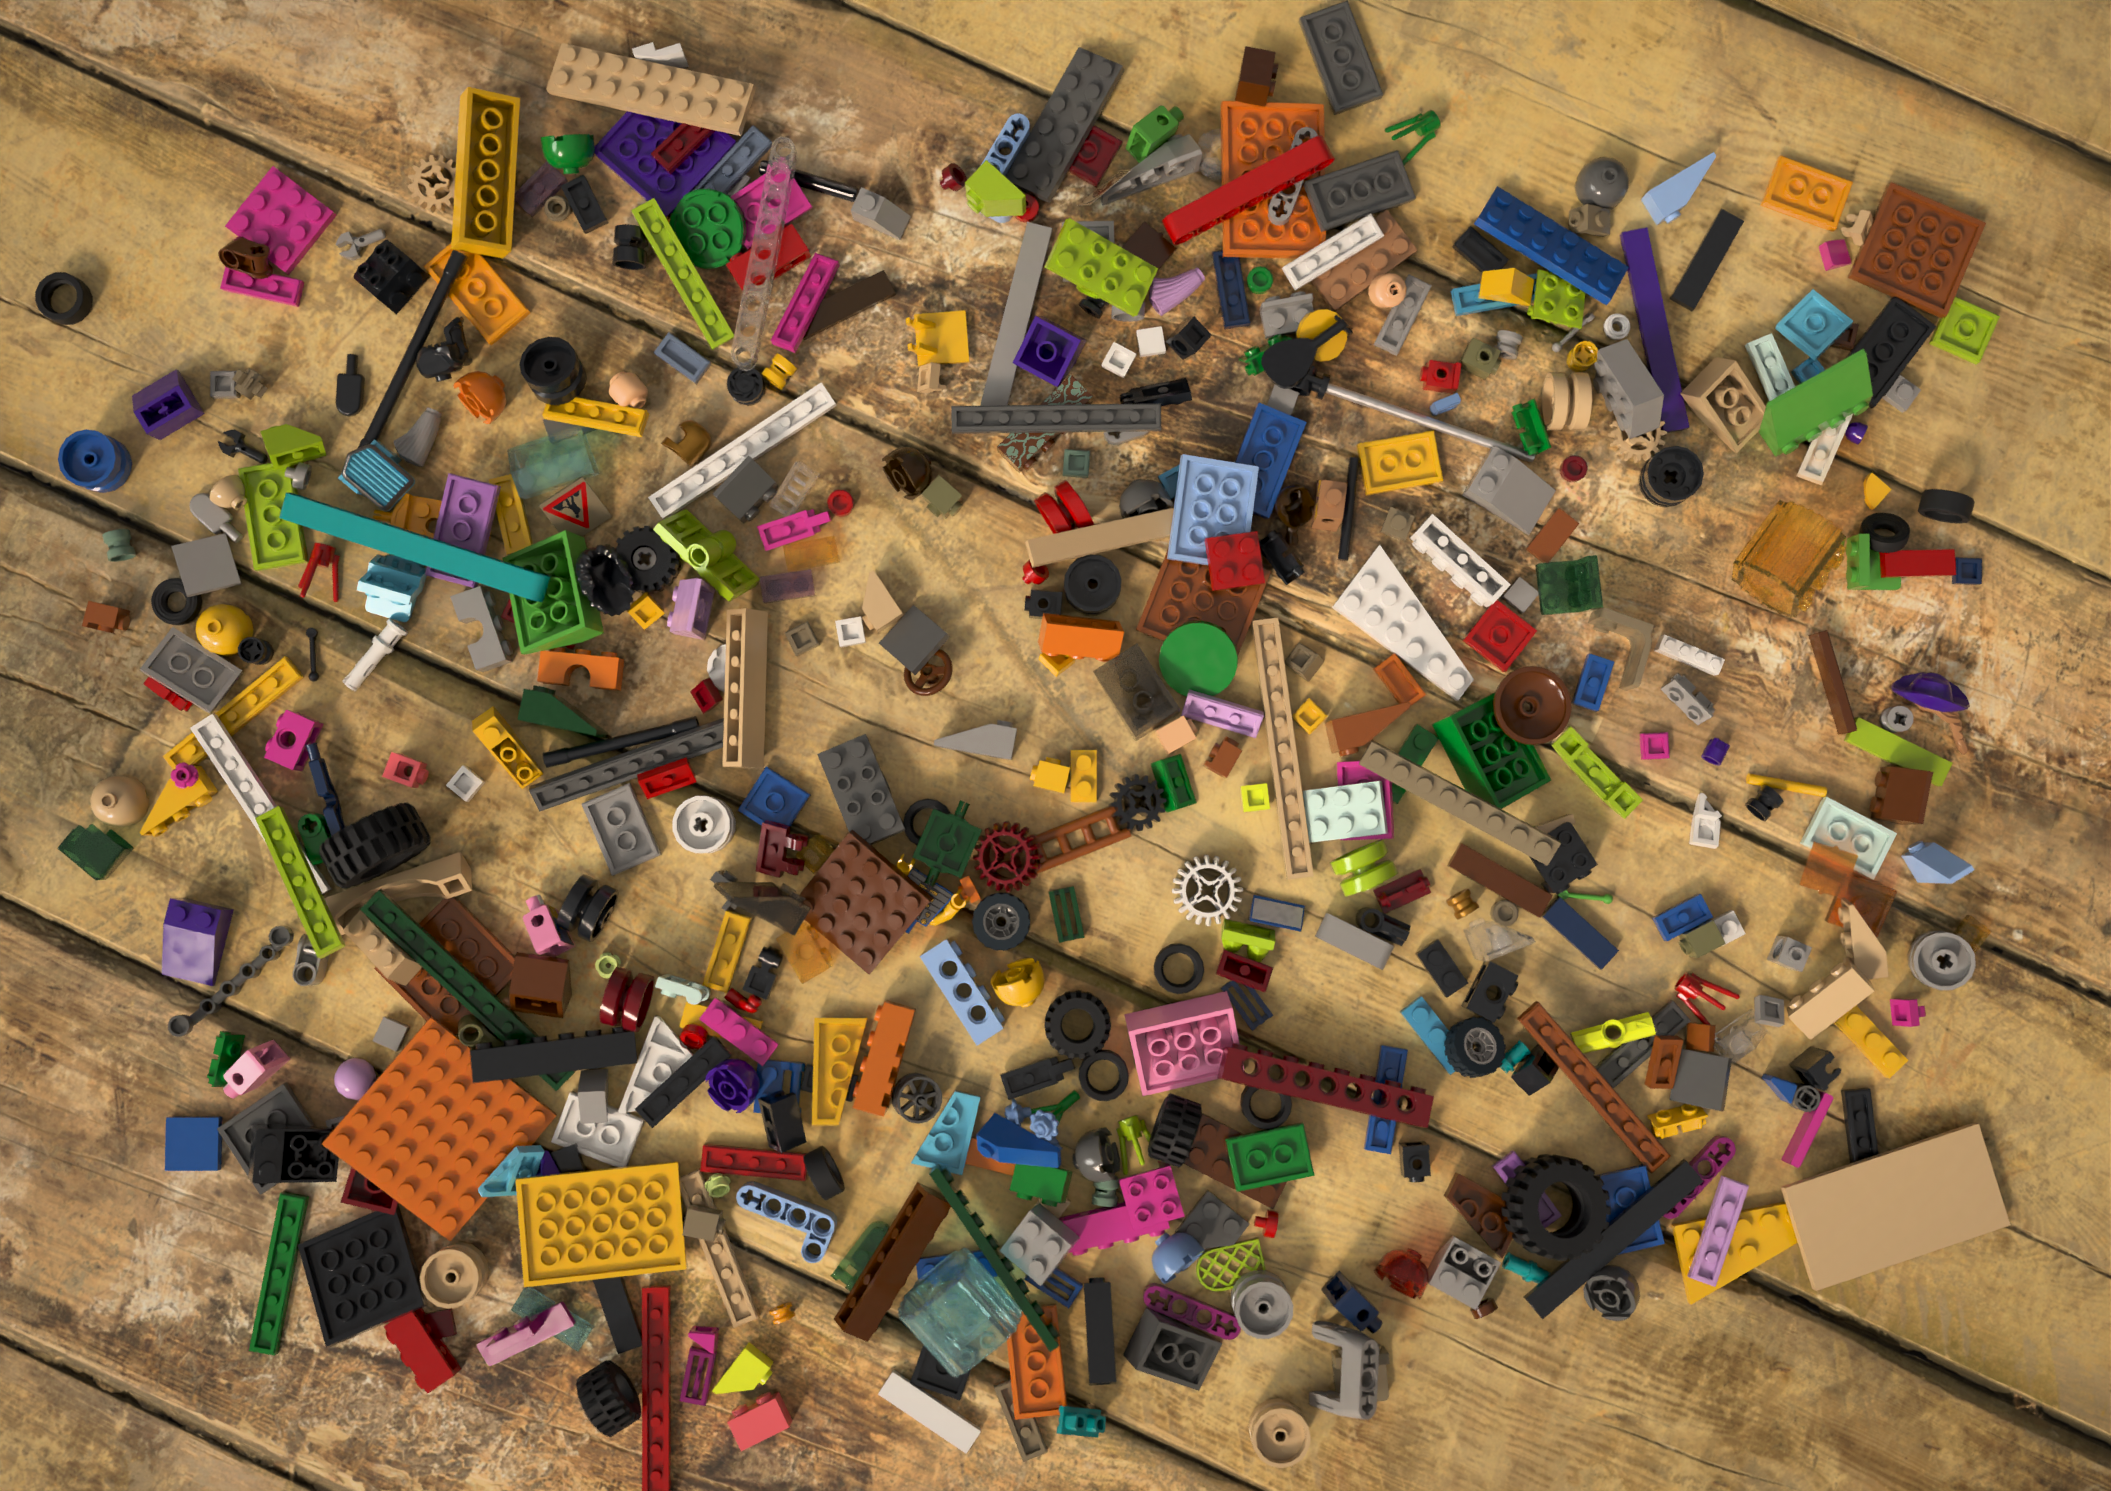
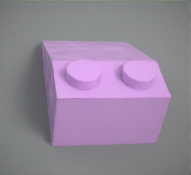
M702 579L680 580L679 586H675L673 591L674 612L669 613L667 621L670 632L676 635L705 640L715 589Z

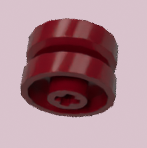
M616 967L609 978L600 1009V1023L616 1026L622 1021L623 1029L639 1032L646 1019L652 1000L655 984L654 976L639 973L633 979L631 970Z

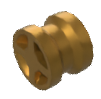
M1469 888L1456 893L1446 900L1447 905L1454 909V916L1457 920L1479 908L1478 903L1470 897L1471 892Z

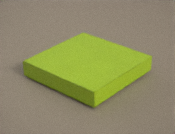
M1955 296L1947 316L1939 319L1929 344L1973 364H1978L1983 357L2000 316Z

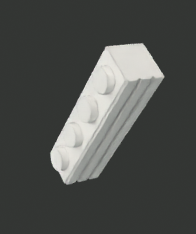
M1665 634L1659 637L1654 649L1655 652L1713 676L1719 675L1725 661L1723 658Z

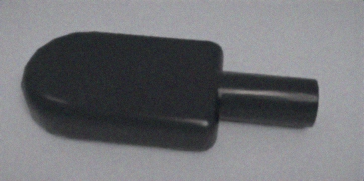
M347 354L346 373H339L337 375L336 408L341 414L348 417L359 414L363 406L365 378L363 375L357 374L358 355Z

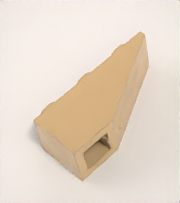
M1841 898L1842 907L1838 908V915L1844 927V932L1841 933V943L1843 948H1846V957L1843 958V964L1850 960L1868 979L1889 977L1885 949L1854 905L1846 898Z

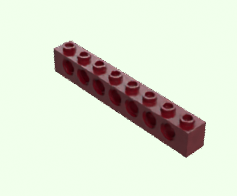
M1232 1043V1047H1224L1217 1079L1404 1124L1428 1128L1434 1096L1427 1095L1426 1089L1411 1086L1410 1090L1400 1088L1401 1083L1385 1080V1084L1375 1082L1376 1077L1360 1074V1077L1356 1078L1349 1076L1350 1071L1340 1068H1334V1072L1324 1070L1325 1065L1315 1062H1309L1308 1066L1298 1064V1058L1284 1055L1283 1060L1273 1058L1274 1053L1258 1049L1257 1053L1248 1052V1046ZM1247 1059H1251L1255 1064V1069L1251 1074L1246 1073L1243 1068V1064ZM1273 1065L1278 1066L1280 1069V1077L1277 1080H1273L1269 1075V1069ZM1299 1071L1303 1072L1306 1076V1081L1302 1086L1297 1085L1295 1082V1075ZM1325 1077L1331 1081V1089L1328 1092H1324L1320 1085ZM1351 1083L1357 1089V1093L1352 1099L1346 1093V1088ZM1375 1090H1379L1382 1094V1100L1379 1104H1375L1372 1100V1094ZM1401 1096H1404L1407 1100V1107L1403 1111L1399 1109L1397 1104Z

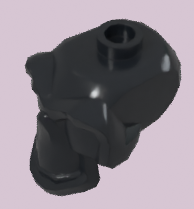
M456 317L444 328L446 341L441 342V346L434 344L435 347H433L431 344L428 345V348L423 347L418 351L416 365L423 377L428 379L435 378L436 382L452 378L451 373L461 371L463 366L470 365L473 362L468 354L469 349L463 330V317Z

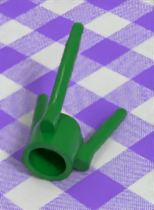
M1429 110L1424 114L1420 113L1413 118L1385 128V132L1389 133L1409 126L1393 135L1392 140L1401 138L1414 130L1420 137L1424 135V138L1402 160L1403 165L1410 161L1428 141L1436 137L1434 131L1441 127V123L1433 110Z

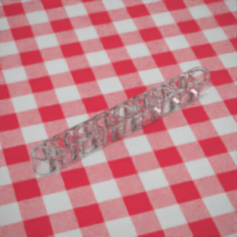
M787 137L776 138L771 146L731 349V358L734 364L743 371L752 370L758 361L794 179L797 151L793 141ZM782 148L791 149L790 154L786 157L778 155ZM778 173L786 175L785 180L782 182H775L773 178ZM774 198L781 200L777 208L768 207L770 200ZM768 224L776 226L775 231L771 234L763 232L764 227ZM761 250H770L771 255L768 259L761 260L758 258ZM764 275L766 277L765 282L762 285H754L753 280L756 276ZM757 300L761 302L758 310H748V305L751 301ZM747 326H754L756 328L753 336H743V331ZM741 352H750L751 357L747 362L741 363L738 361V356Z

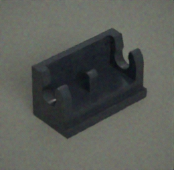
M1811 1046L1789 1064L1805 1085L1823 1091L1829 1088L1827 1085L1841 1073V1068H1836L1832 1073H1827L1825 1067L1832 1062L1835 1056L1830 1051Z
M784 1090L766 1097L758 1098L770 1148L784 1153L807 1142L795 1093L785 1094Z

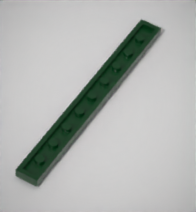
M382 889L360 909L502 1042L504 1040L520 1039V1043L531 1042V1037L539 1036ZM576 1071L539 1076L557 1091Z

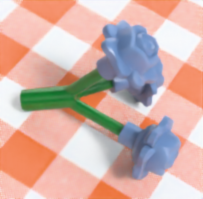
M1073 1090L1058 1104L1030 1109V1107L1022 1108L1013 1098L1011 1100L1012 1104L1005 1107V1118L1021 1127L1024 1118L1030 1117V1129L1035 1135L1062 1150L1056 1139L1059 1133L1057 1128L1063 1113L1080 1099V1095Z

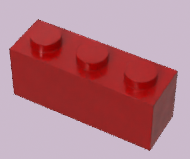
M793 224L780 226L773 232L774 235L766 240L760 239L751 246L752 249L744 254L742 252L735 254L731 257L730 262L726 264L746 297L811 257L809 249Z
M420 1308L392 1320L384 1328L389 1342L396 1345L400 1351L402 1362L407 1367H410L415 1374L417 1385L428 1394L456 1375L462 1368L442 1338L432 1339L430 1336L432 1328L428 1323L425 1324L424 1314L426 1313Z

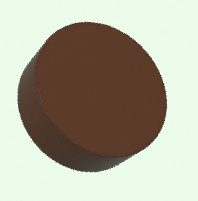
M1487 1298L1480 1301L1476 1310L1471 1308L1470 1311L1474 1319H1479L1497 1310L1498 1306L1494 1298Z

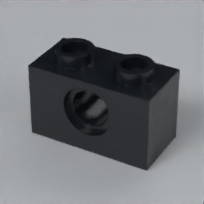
M1484 960L1461 1006L1495 1023L1496 1019H1501L1506 1010V1005H1504L1508 996H1512L1518 987V982L1516 981L1518 975L1491 961ZM1491 985H1495L1498 991L1497 996L1493 999H1489L1486 995V991Z

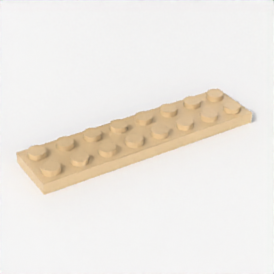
M562 43L546 90L550 95L741 136L756 88L752 83Z

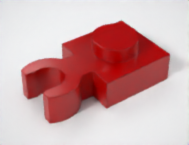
M148 677L143 683L162 699L168 700L180 711L188 712L193 703L151 677Z

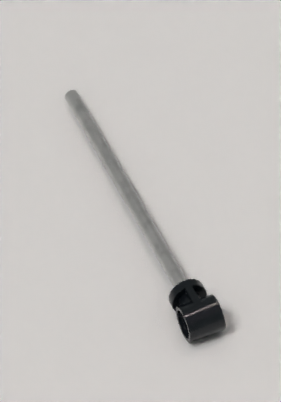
M1314 366L1311 367L1303 381L1290 388V390L1298 392L1299 396H1310L1311 391L1316 392V398L1322 400L1325 393L1489 449L1497 446L1513 457L1530 463L1534 461L1536 455L1529 456L1522 448L1329 383L1331 375L1324 373L1322 378L1316 376L1318 369Z

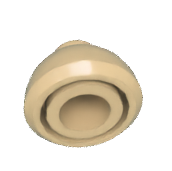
M228 475L222 478L210 491V501L220 507H233L235 510H239L247 503V498L244 497V484L237 475Z

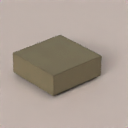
M808 621L785 632L796 657L820 646Z

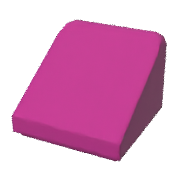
M1845 239L1827 241L1819 246L1825 271L1852 264Z
M694 1326L688 1332V1337L714 1354L718 1348L719 1328Z

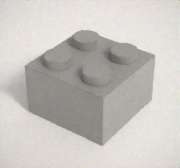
M1039 1203L1028 1212L1000 1249V1252L1041 1286L1051 1277L1080 1237Z

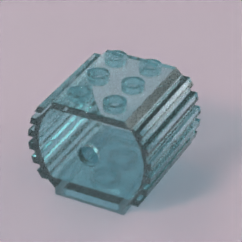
M963 1248L958 1252L955 1250L917 1280L912 1289L906 1293L904 1300L900 1303L901 1306L898 1308L899 1318L949 1374L955 1378L965 1374L1007 1341L1010 1335L1016 1331L1017 1325L1021 1321L1020 1317H1022V1309L967 1248Z

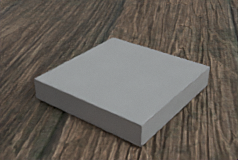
M226 533L171 546L187 597L241 585Z

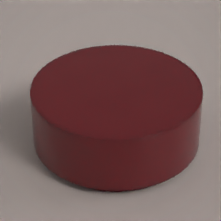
M1569 456L1560 465V474L1568 482H1578L1587 474V463L1580 456Z

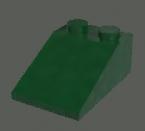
M533 685V690L524 689L517 720L607 738L608 733L564 698L556 696L555 690Z

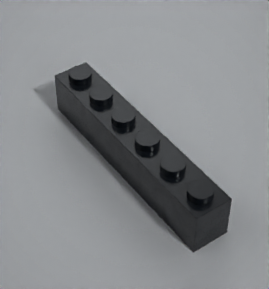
M623 1026L613 1027L612 1033L602 1034L601 1029L585 1031V1036L578 1037L574 1036V1032L558 1034V1039L547 1040V1035L531 1037V1042L520 1043V1039L504 1040L502 1046L492 1047V1042L475 1044L476 1049L470 1050L473 1083L637 1063L635 1032L623 1029Z

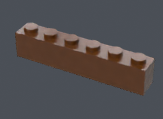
M917 1182L834 1317L835 1322L843 1332L868 1342L873 1333L877 1331L882 1318L891 1308L895 1297L905 1285L909 1274L919 1262L928 1243L934 1238L941 1222L948 1215L951 1206L941 1193Z

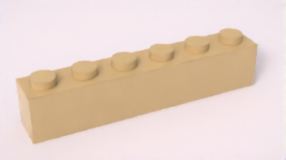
M747 608L727 610L723 767L764 768L767 611Z

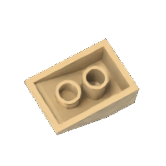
M1715 357L1680 393L1691 410L1735 453H1738L1760 429L1766 406L1735 360Z

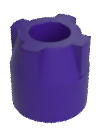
M1718 738L1710 739L1701 757L1713 765L1720 766L1730 745Z

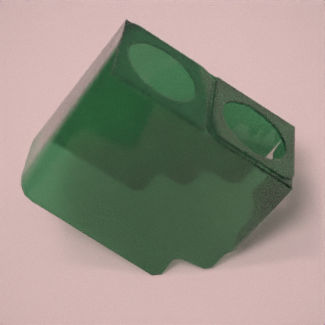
M90 824L87 829H84L81 825L72 829L57 849L94 880H106L134 848L112 829L104 834L94 824Z

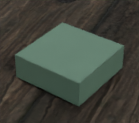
M1065 449L1062 476L1088 478L1090 451Z

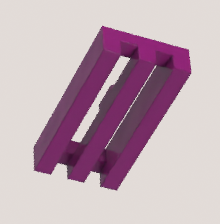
M691 1346L680 1401L706 1406L717 1351L712 1354L704 1348L696 1349L697 1347ZM697 1355L699 1356L692 1397L687 1396L694 1358ZM705 1357L709 1358V1362L705 1377L702 1398L700 1399L697 1397L704 1367Z

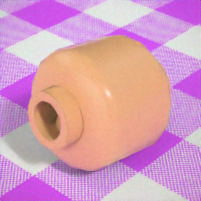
M1386 273L1376 276L1371 281L1368 294L1374 305L1380 308H1391L1399 305L1404 300L1407 287L1401 276L1395 273Z
M623 371L616 374L610 380L609 394L620 406L640 409L646 403L645 399L648 395V389L635 373Z

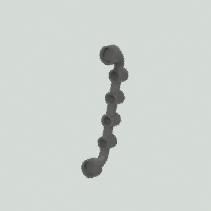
M276 926L271 929L269 933L271 945L262 947L259 956L251 963L243 964L240 967L239 973L232 980L224 981L215 995L202 1000L200 1008L192 1015L182 1014L172 1017L168 1022L169 1032L176 1037L188 1035L192 1031L193 1026L208 1014L219 1012L222 1007L221 1003L227 997L239 994L241 985L247 979L258 977L264 964L268 961L277 960L280 957L281 949L290 945L294 939L292 929L288 926ZM269 949H271L273 953L271 957L268 955ZM249 967L253 970L251 975L248 972ZM230 984L233 988L232 992H230L228 989ZM209 1002L213 1005L212 1010L209 1008Z

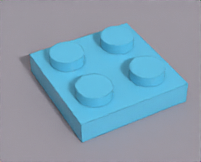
M1812 289L1776 325L1775 329L1816 361L1852 325L1853 320Z

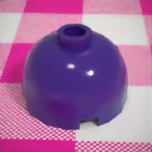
M738 1058L725 1059L708 1072L705 1078V1082L709 1080L710 1088L707 1090L709 1096L716 1105L725 1111L733 1109L738 1110L736 1113H741L754 1102L759 1093L760 1080L757 1072L746 1061Z

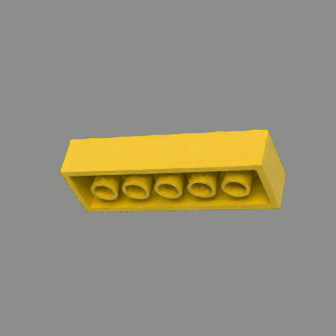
M467 87L460 95L451 249L504 258L511 252L520 98Z

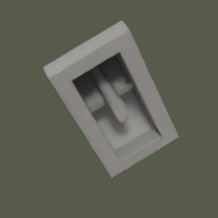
M608 1069L581 1070L578 1086L581 1124L608 1123Z

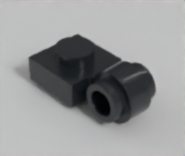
M764 946L758 958V961L762 962V967L752 965L742 990L767 1000L778 977V974L770 970L773 967L779 968L784 954H781L779 949L769 946V948Z

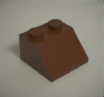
M1893 766L1881 767L1875 777L1876 793L1870 802L1871 818L1900 825L1923 824L1933 772Z

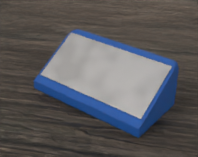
M1253 895L1248 920L1301 932L1305 906Z

